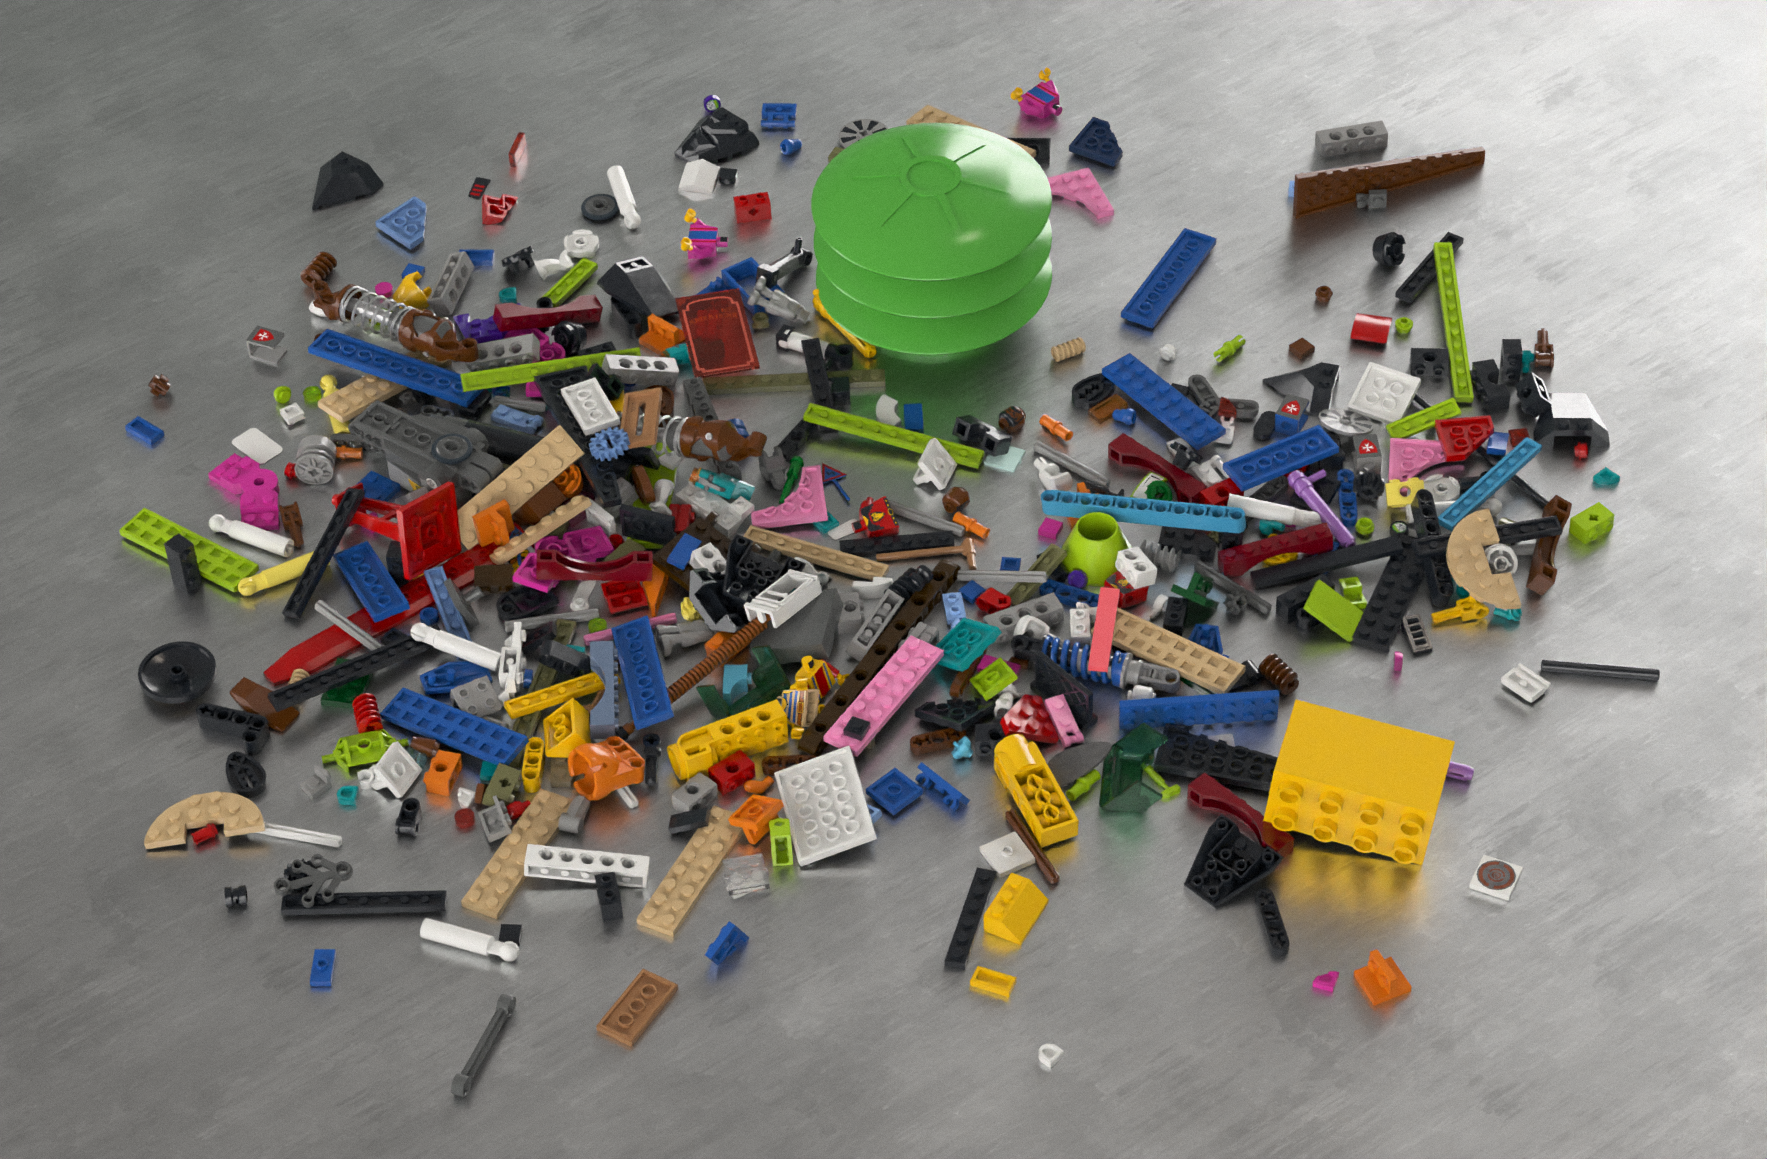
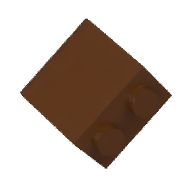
M552 481L527 501L514 516L535 526L543 517L550 516L549 514L552 511L556 512L558 507L563 506L562 503L567 498Z

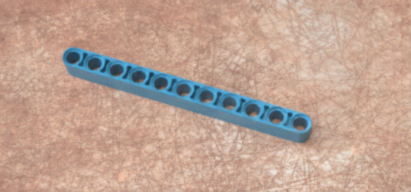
M1046 490L1041 494L1042 511L1047 515L1081 518L1088 513L1101 512L1112 516L1117 522L1228 533H1241L1246 529L1245 512L1238 507L1059 490Z

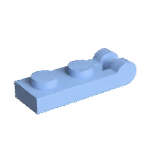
M502 404L490 415L491 421L529 434H534L537 431V427H540L544 422L540 415L533 416Z

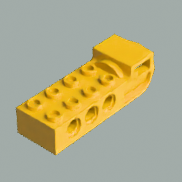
M776 699L686 732L678 738L677 743L667 747L671 766L676 776L680 780L684 779L686 783L699 772L709 778L708 768L739 750L749 757L789 742L787 715Z
M1014 734L1002 739L994 750V771L1004 789H1009L1039 846L1042 848L1077 836L1079 820L1035 742L1028 743L1022 734Z

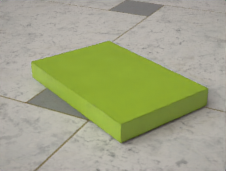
M1320 579L1315 583L1303 608L1348 642L1353 640L1352 636L1364 613Z

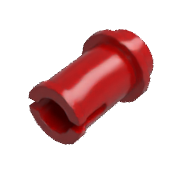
M208 823L206 827L191 833V837H193L194 843L198 845L211 837L213 839L216 838L215 835L218 834V831L213 823Z

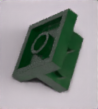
M1194 572L1188 588L1175 584L1171 588V592L1203 606L1217 610L1219 602L1206 597L1213 588V578Z

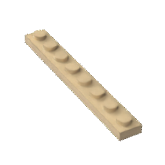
M750 525L743 536L753 540V545L757 543L762 549L769 551L777 549L781 551L782 555L793 558L800 557L810 563L872 581L873 577H886L889 572V565Z

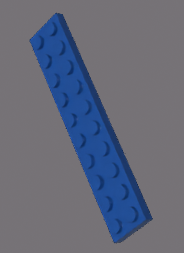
M326 329L308 347V353L464 407H468L484 390L463 392L459 373L330 329Z

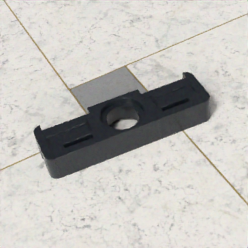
M802 418L778 444L786 462H789V457L796 450L799 451L808 441V436L815 429L818 430V424L803 421ZM800 438L799 441H793L792 439Z

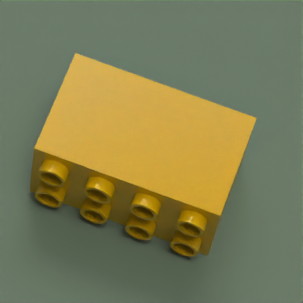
M1296 699L1275 765L1263 821L1270 822L1280 831L1293 830L1311 835L1321 842L1333 841L1352 846L1361 853L1374 852L1392 857L1395 861L1402 864L1415 863L1423 865L1455 741Z

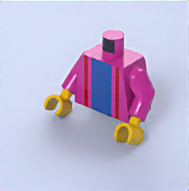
M1047 67L1044 70L1045 74L1042 70L1039 72V78L1045 80L1046 83L1040 82L1025 94H1023L1020 87H1016L1010 95L1011 99L1018 100L1021 111L1041 119H1045L1052 113L1056 116L1062 113V107L1059 106L1060 95L1053 81L1049 79L1051 71Z
M689 208L684 216V220L689 223L692 221L693 223L690 224L688 238L683 237L680 242L681 249L688 251V259H704L717 256L718 247H728V237H719L717 227L709 226L699 218H695V210Z

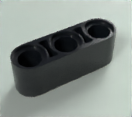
M611 297V310L614 318L629 338H639L643 333L639 314L635 309Z
M545 640L542 643L538 658L541 664L573 678L592 673L589 655L553 640Z

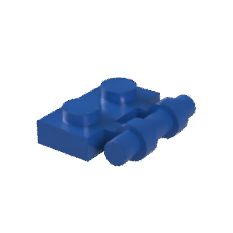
M763 103L762 119L768 120H761V127H768V129H773V127H783V129L795 127L797 104Z

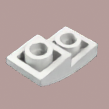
M873 577V582L853 581V592H858L859 599L863 600L882 598L885 589L893 584V578Z

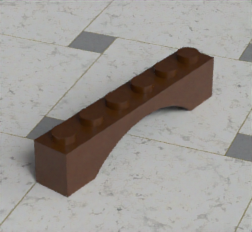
M1555 495L1544 507L1542 518L1557 515L1563 530L1570 516L1572 503ZM1560 535L1536 540L1526 587L1541 596L1555 584L1558 570L1554 565V556Z

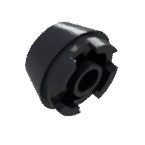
M1395 232L1378 236L1372 248L1374 259L1387 267L1400 265L1405 257V254L1402 253L1403 244H1406L1404 237Z
M561 321L553 328L551 336L554 335L555 343L560 344L568 356L576 355L587 343L586 330L577 322Z

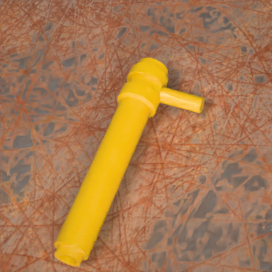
M813 290V307L824 318L828 319L866 358L874 357L876 355V347L855 337L836 323L822 305L818 295L819 290Z

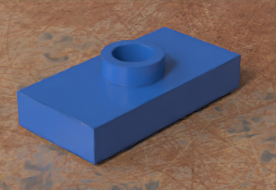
M315 949L310 986H331L336 959L335 949Z

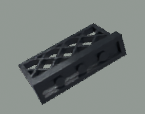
M1042 651L1035 652V680L1030 683V689L1044 700L1063 694L1078 728L1083 732L1096 724L1098 716L1093 713V693Z

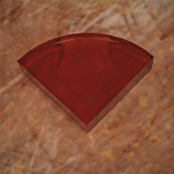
M1221 397L1218 416L1236 418L1237 411L1229 399Z

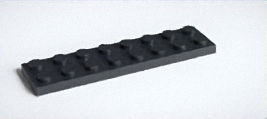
M1401 534L1399 537L1404 553L1390 556L1352 636L1353 643L1389 652L1401 627V618L1406 617L1425 576L1423 560L1417 559L1411 545L1412 540L1418 538Z

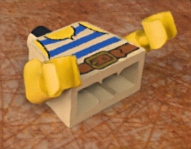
M807 678L796 679V682L790 686L789 690H783L782 696L776 698L787 715V723L792 728V739L800 740L804 732L803 727H810L817 717L819 689H808Z

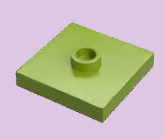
M1000 657L969 681L981 696L988 701L1017 680L1018 677Z

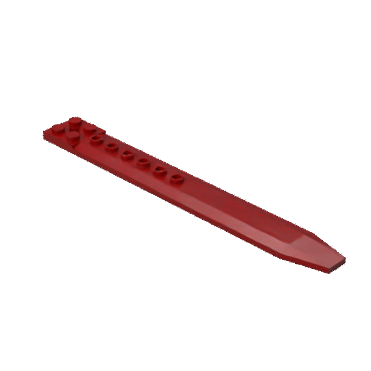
M495 542L484 547L477 544L470 550L459 554L440 566L443 567L447 579L450 578L462 590L474 583V566L497 565L492 562L489 556L494 553L495 549L501 546L496 545ZM422 575L399 588L409 602L410 609L374 623L364 607L348 616L347 619L375 639L393 627L416 616L422 609L435 605V601L425 575ZM334 624L291 648L265 670L263 674L275 687L289 682L293 671L296 669H303L309 675L336 661L337 658H341L361 647L363 644Z

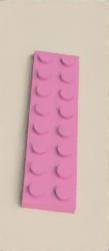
M910 635L824 735V742L839 749L850 746L853 756L858 757L944 656V650ZM852 716L870 722L871 728L862 741L844 735L843 730Z

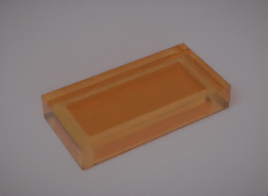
M1114 394L1089 409L1088 415L1099 424H1102L1112 418L1114 410L1127 409L1128 402L1119 395Z

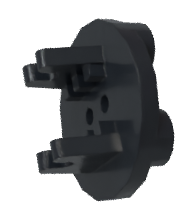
M531 246L502 259V266H509L512 273L517 275L520 273L517 266L519 264L518 260L525 261L528 268L535 265L530 255L535 251Z
M1176 441L1173 444L1171 443L1170 447L1177 451L1173 465H1177L1183 470H1186L1193 461L1202 465L1204 457L1192 451L1188 453V448Z

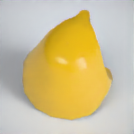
M416 271L404 277L393 294L392 299L397 303L405 304L407 307L412 306L422 310L430 306L427 300L432 289L428 286L421 290L415 282L422 277Z

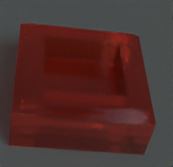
M1527 428L1508 430L1512 447H1516L1526 437L1530 438Z

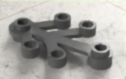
M321 854L312 856L313 867L304 864L302 860L296 859L291 864L292 871L297 874L303 872L309 876L289 881L284 877L278 878L274 882V889L276 894L286 896L293 889L312 885L307 894L302 896L303 906L310 908L314 905V897L324 882L330 879L332 881L328 888L322 891V899L325 902L333 901L335 890L341 881H346L352 877L353 868L346 861L334 863L323 858ZM317 859L321 860L319 863L314 862ZM323 866L324 868L330 871L321 872L315 868H321ZM327 893L332 894V895L329 896V897H326V896H325V894H327Z

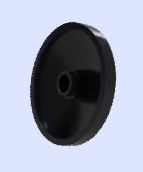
M187 641L172 642L154 649L142 660L138 669V679L142 691L151 699L168 704L183 703L196 699L208 691L217 676V666L213 654L206 647Z

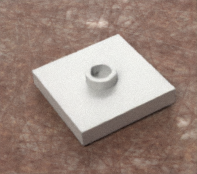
M1016 832L980 846L981 854L992 869L997 871L999 878L1035 863V857Z

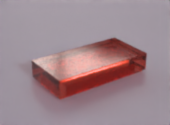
M523 132L518 133L508 153L510 167H517L526 148V137Z

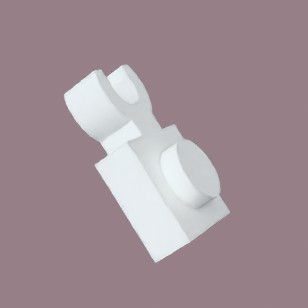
M1221 416L1220 424L1226 428V434L1213 442L1231 444L1235 432L1234 417H1231L1230 421H1224V416Z

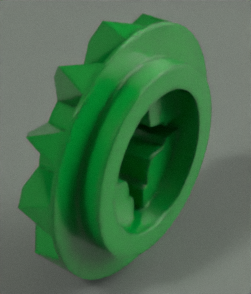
M1155 480L1147 485V490L1144 492L1147 494V499L1172 501L1171 489L1165 482ZM1157 493L1163 494L1159 498L1154 497Z

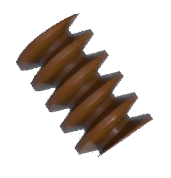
M319 252L301 272V280L305 285L312 288L315 282L326 279L330 272L333 271V268L337 266V260L327 252Z
M1272 653L1260 663L1258 668L1260 672L1283 695L1291 694L1297 689L1299 685V680H1297L1298 674L1293 672V669L1288 667L1281 658H1278L1277 654Z

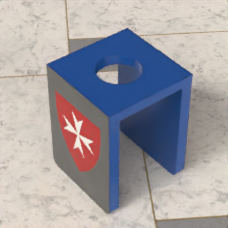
M1287 394L1275 414V432L1288 436L1301 432L1308 420V415L1303 413L1309 404V399Z

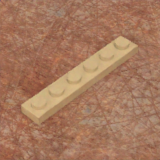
M583 495L573 497L571 502L558 507L556 512L550 516L543 517L538 524L528 527L523 534L513 537L505 546L495 549L494 553L489 556L492 562L497 565L506 563L592 505L590 499Z

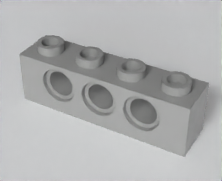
M1383 121L1316 131L1315 146L1320 157L1387 147L1388 132Z
M465 251L450 253L427 300L436 317L452 315L474 269V265Z
M532 333L477 344L479 358L474 362H465V365L471 372L540 361V341Z
M605 354L601 367L608 376L614 374L622 383L675 386L679 375L675 358Z
M888 589L851 640L845 653L860 662L895 616L904 598Z
M1053 592L984 616L983 622L998 627L1002 632L996 641L992 643L996 645L1014 637L1015 627L1021 617L1030 615L1050 626L1064 621V607Z

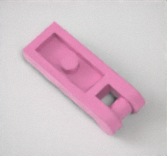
M1061 694L1045 699L1044 704L1063 747H1070L1073 743H1083L1082 732L1079 731L1064 695Z

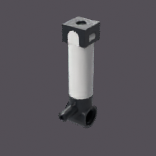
M784 324L776 334V349L786 352L792 349L803 353L801 340L813 339L814 337L795 332V327ZM819 339L823 358L827 360L825 363L826 371H829L834 363L840 369H849L853 366L854 357L851 345H837Z

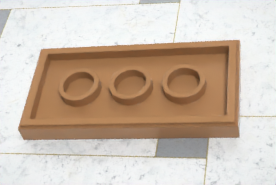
M643 968L596 1025L597 1031L632 1047L677 992L678 984Z

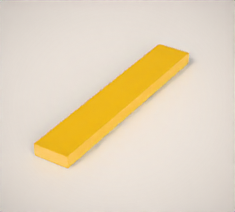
M592 672L505 701L504 707L510 718L515 719L569 701L572 698L575 699L605 689V686L599 676Z

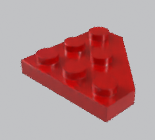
M1490 415L1435 420V429L1446 462L1466 460L1494 433V425Z
M1024 694L1000 721L1005 736L1022 734L1027 740L1056 744L1059 740V736L1041 696Z

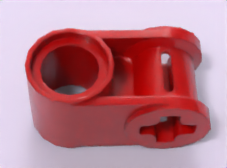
M989 587L975 602L981 611L993 614L1010 608L1011 598Z

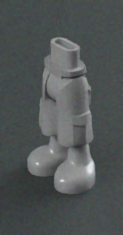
M762 275L756 282L747 301V304L750 306H763L766 312L795 323L798 321L805 324L810 312L804 310V306L788 297L786 293L778 289L774 291L766 287V278ZM760 295L769 298V301L762 298Z
M701 619L692 622H677L676 626L656 625L654 629L656 641L660 643L663 657L671 654L672 646L680 643L682 647H688L710 640L715 634L720 632L718 630H711L704 623V620Z

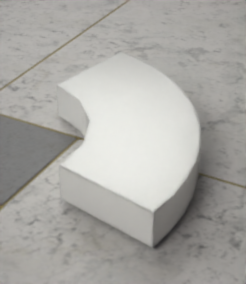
M883 394L876 405L877 421L896 427L900 426L901 419L895 413L898 401Z

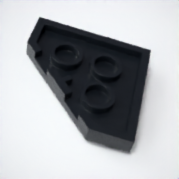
M1162 526L1158 544H1161V550L1168 546V552L1175 548L1176 555L1181 550V559L1213 563L1216 543L1202 530Z
M976 696L974 700L963 701V698L947 700V703L935 705V701L926 702L915 709V717L926 722H933L940 726L952 728L956 731H964L994 711L996 700L989 699L986 701L982 696Z

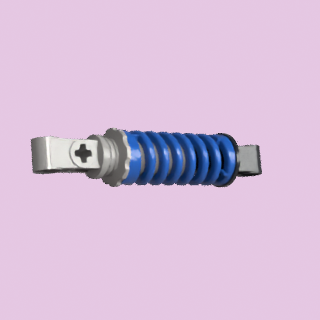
M1044 634L1042 640L1024 635H1016L1011 640L1012 652L1017 659L1035 662V652L1040 650L1066 672L1071 673L1073 677L1082 676L1085 680L1092 678L1094 682L1102 680L1104 684H1109L1112 681V685L1125 689L1127 684H1133L1134 686L1142 685L1168 693H1175L1181 687L1180 674L1176 669L1148 664L1144 660H1133V654L1130 652L1122 653L1115 651L1114 656L1110 655L1108 672L1088 671L1091 649L1089 644H1085L1084 648L1081 649L1080 642H1075L1073 649H1070V640H1065L1063 647H1060V638L1056 637L1053 639L1054 637H1051L1049 634ZM1020 645H1023V646H1024V647L1021 648V649H1018V648H1017V647L1020 646ZM1170 679H1175V680H1176V681H1174V682H1172V683L1167 682V681L1170 680Z

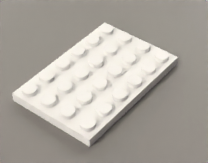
M850 746L774 773L784 805L785 815L789 819L791 837L800 866L877 839Z

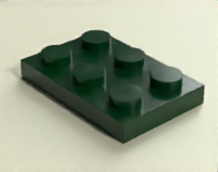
M337 658L334 666L351 659ZM373 673L323 693L320 699L321 705L353 709V700L357 696L366 693Z

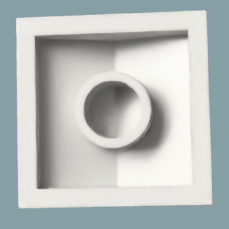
M704 159L686 163L678 190L712 194L720 167Z

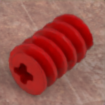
M370 693L357 696L353 700L352 707L358 732L361 734L383 729L376 697Z

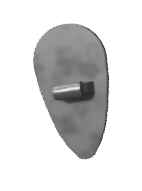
M1099 741L1076 746L1056 754L1047 765L1059 786H1067L1074 783L1080 777H1084L1102 763L1111 752L1112 745L1110 742Z

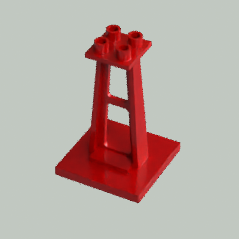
M449 481L406 505L366 498L364 496L348 526L358 524L400 542L404 579L407 580L416 578L423 574L425 570L432 569L462 552L454 483ZM358 483L353 487H348L364 491L363 483ZM346 490L332 497V504L335 505L336 509ZM366 510L385 516L381 518L367 514ZM395 518L397 519L398 523H394L389 520Z

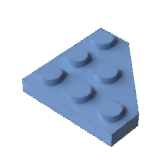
M414 196L375 221L376 227L411 250L424 241L426 203Z

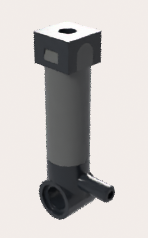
M797 237L795 239V246L789 254L769 265L763 263L758 266L756 282L762 275L766 278V287L773 288L777 285L779 279L800 267L807 268L812 261L813 253L801 248L802 238Z

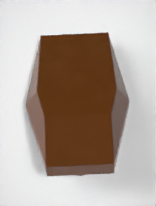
M243 677L230 690V695L244 712L266 717L268 726L279 732H283L300 715V712L292 706L277 712L267 698L268 693L272 692V690Z

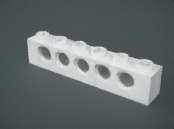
M528 844L524 862V876L595 883L594 875L615 872L619 886L647 888L650 856Z

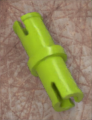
M1237 335L1231 341H1226L1220 349L1213 353L1214 358L1220 355L1216 361L1221 362L1227 356L1235 354L1238 348L1245 345V339L1239 342L1243 336Z
M1094 769L1084 777L1077 779L1076 784L1066 791L1067 798L1070 801H1075L1081 794L1087 793L1091 786L1101 779L1100 773Z

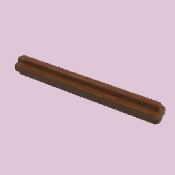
M1014 809L1007 811L1005 818L1033 854L1035 862L1051 884L1058 883L1060 875Z

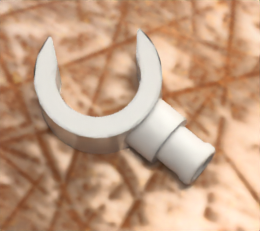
M1160 594L1156 598L1152 613L1149 615L1151 619L1154 620L1160 613L1164 614L1166 612L1163 606L1168 601L1167 596Z
M375 764L368 770L364 769L357 773L358 780L369 778L360 782L361 789H370L372 787L371 783L374 781L375 774L372 769L376 766Z

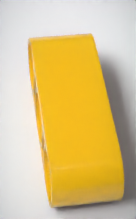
M539 737L530 738L525 748L522 781L523 788L527 793H536L542 786L546 755L544 741Z

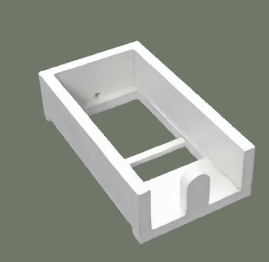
M789 569L785 575L757 595L756 599H752V602L744 604L748 621L751 622L758 617V620L764 623L766 621V613L770 614L773 627H779L822 593L820 581L816 575ZM780 597L784 598L781 601H777Z

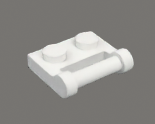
M1214 455L1210 460L1203 462L1202 465L1198 464L1191 467V474L1194 478L1203 482L1207 488L1223 481L1213 469L1215 467L1220 470L1226 479L1230 478L1222 469L1223 460L1219 455Z

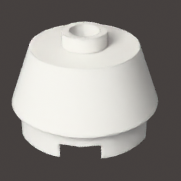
M1494 544L1484 551L1492 574L1511 572L1512 575L1516 572L1518 560L1515 552L1509 546Z

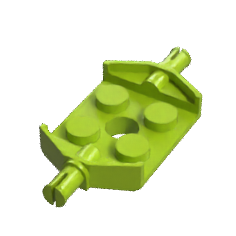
M384 729L341 737L335 750H333V754L321 755L322 762L324 764L335 761L349 773L348 767L379 761L393 742L398 741L402 747L409 746L408 738L396 740ZM364 744L369 745V746L366 747V748H361V747H360V746H362V745H364Z

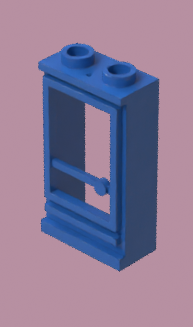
M750 257L721 270L724 284L730 287L731 292L753 315L758 312L767 314L768 312L765 311V307L747 304L749 295L737 283L751 276L756 279L757 268L760 265ZM778 284L770 289L771 291L778 289L785 293Z

